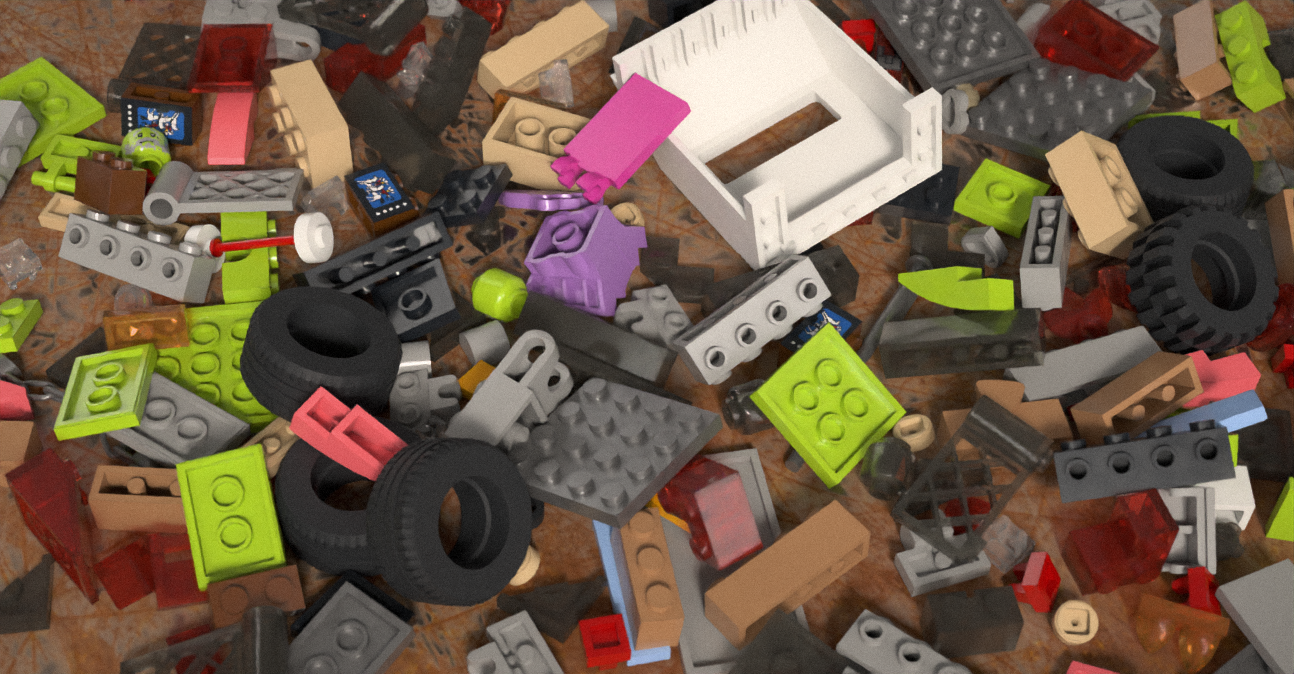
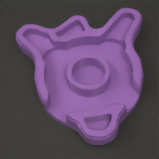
M505 190L499 197L500 205L505 207L535 209L539 211L580 209L593 205L584 199V192ZM604 197L596 205L604 206Z

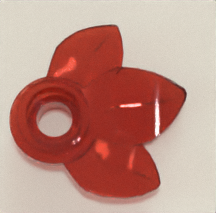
M1065 286L1062 308H1054V310L1044 313L1043 319L1051 332L1058 337L1072 339L1077 345L1087 339L1094 340L1108 336L1107 323L1113 316V308L1108 295L1101 287L1095 289L1083 299ZM1084 330L1089 331L1092 337L1088 336Z

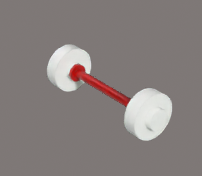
M321 212L301 214L297 218L294 226V235L223 243L219 230L211 224H205L189 228L184 242L202 247L203 255L215 258L216 261L212 273H216L221 269L222 263H224L225 252L295 245L298 255L306 263L326 262L333 252L334 235L328 218Z

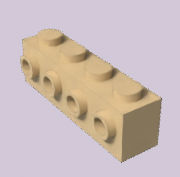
M584 0L573 6H566L558 15L547 21L539 22L532 30L522 36L513 37L505 46L496 51L487 52L479 61L477 82L504 108L510 97L518 99L604 48L609 25Z

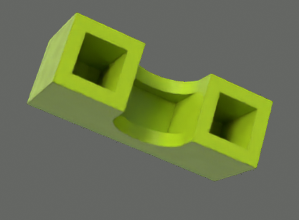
M1246 0L1215 15L1236 97L1254 113L1286 99L1279 71L1270 63L1263 49L1271 44L1264 18Z
M267 211L221 212L222 242L278 237L276 220H269ZM277 247L225 252L226 261L240 260L222 263V292L225 304L264 301L280 292L278 273H272V269L279 268Z

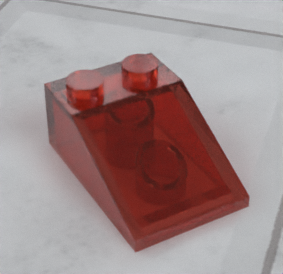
M1069 0L1040 28L1033 45L1040 54V58L1047 59L1049 62L1064 66H1074L1079 70L1094 74H1104L1109 78L1128 82L1159 49V46L1085 0Z
M203 24L187 86L188 93H260L271 81L270 70L276 69L278 59L273 24Z
M50 447L6 473L5 477L26 528L87 601L93 605L99 601L91 523L85 508L89 505L88 497L77 484V481L81 480V475L74 463L69 458L61 460Z

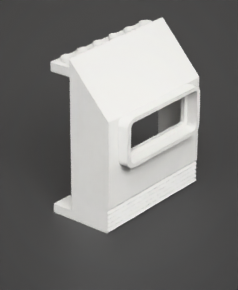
M717 0L612 57L615 73L611 74L610 77L618 91L637 73L688 103L691 112L652 154L666 176L732 248L745 259L746 263L753 267L759 277L771 271L791 255L802 253L942 170V95L932 87L914 97L809 0ZM813 102L821 103L838 120L728 184H723L705 165L708 161Z

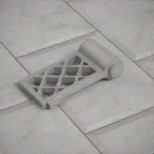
M167 162L160 169L143 202V212L151 222L165 226L177 221L181 213L293 211L304 182V171L297 168H280L275 170L193 172L183 162Z

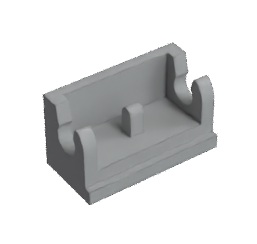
M1178 486L1156 490L1157 571L1188 574V568L1205 566L1211 574H1216L1215 488Z

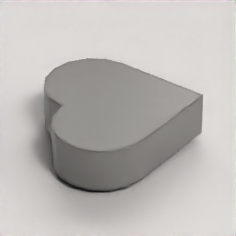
M949 89L942 95V130L947 134H963L969 124V116L966 112L969 100L966 92L963 90Z
M993 226L969 229L961 239L965 252L972 257L980 258L989 267L998 268L1008 258V250Z

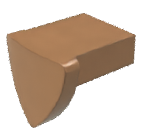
M979 380L975 386L977 396L973 408L985 407L998 420L1005 421L1021 404L1025 385L1020 382L1007 380Z

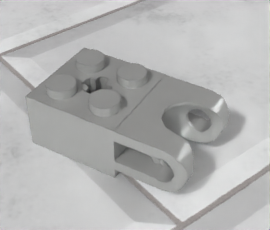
M206 0L202 16L200 49L268 61L269 56L301 62L309 59L313 61L320 53L321 39L317 30L310 27L315 13L302 10L305 8L316 10L319 1L324 3L326 1ZM297 42H305L310 46L302 47Z
M541 330L525 332L489 377L478 384L473 397L464 409L453 416L447 431L444 433L447 438H472L487 441L507 454L520 442H526L533 429L540 424L544 425L549 421L547 417L562 404L573 387V378L568 368L558 362L560 357L559 349L553 337ZM539 345L545 346L544 353L532 363L528 358L529 351ZM550 376H560V381L556 385L548 387Z

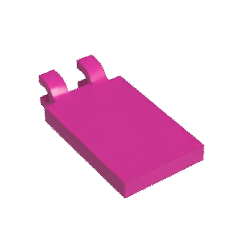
M635 73L563 149L566 156L559 157L550 167L552 171L560 175L557 178L560 184L570 189L576 183L579 188L585 191L583 194L584 199L595 205L611 185L619 190L688 116L691 109L686 101ZM583 171L588 172V173L583 174V175L579 178V175H580Z

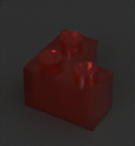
M697 454L657 493L663 510L667 514H672L688 524L692 538L689 540L690 547L700 562H705L721 571L763 548L739 471Z
M1154 488L1117 497L1108 522L1069 531L1061 556L1082 596L1097 592L1099 594H1108L1121 586L1133 583L1144 585L1157 579L1180 529L1157 489Z

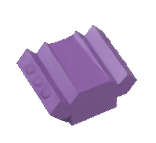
M590 205L582 210L573 212L563 210L552 216L545 217L524 261V264L531 272L526 283L529 293L528 305L549 308L553 311L565 310L573 314L585 313L587 316H614L617 310L616 298H626V285L632 271L636 266H640L638 248H647L645 227L622 224L615 218L607 205Z

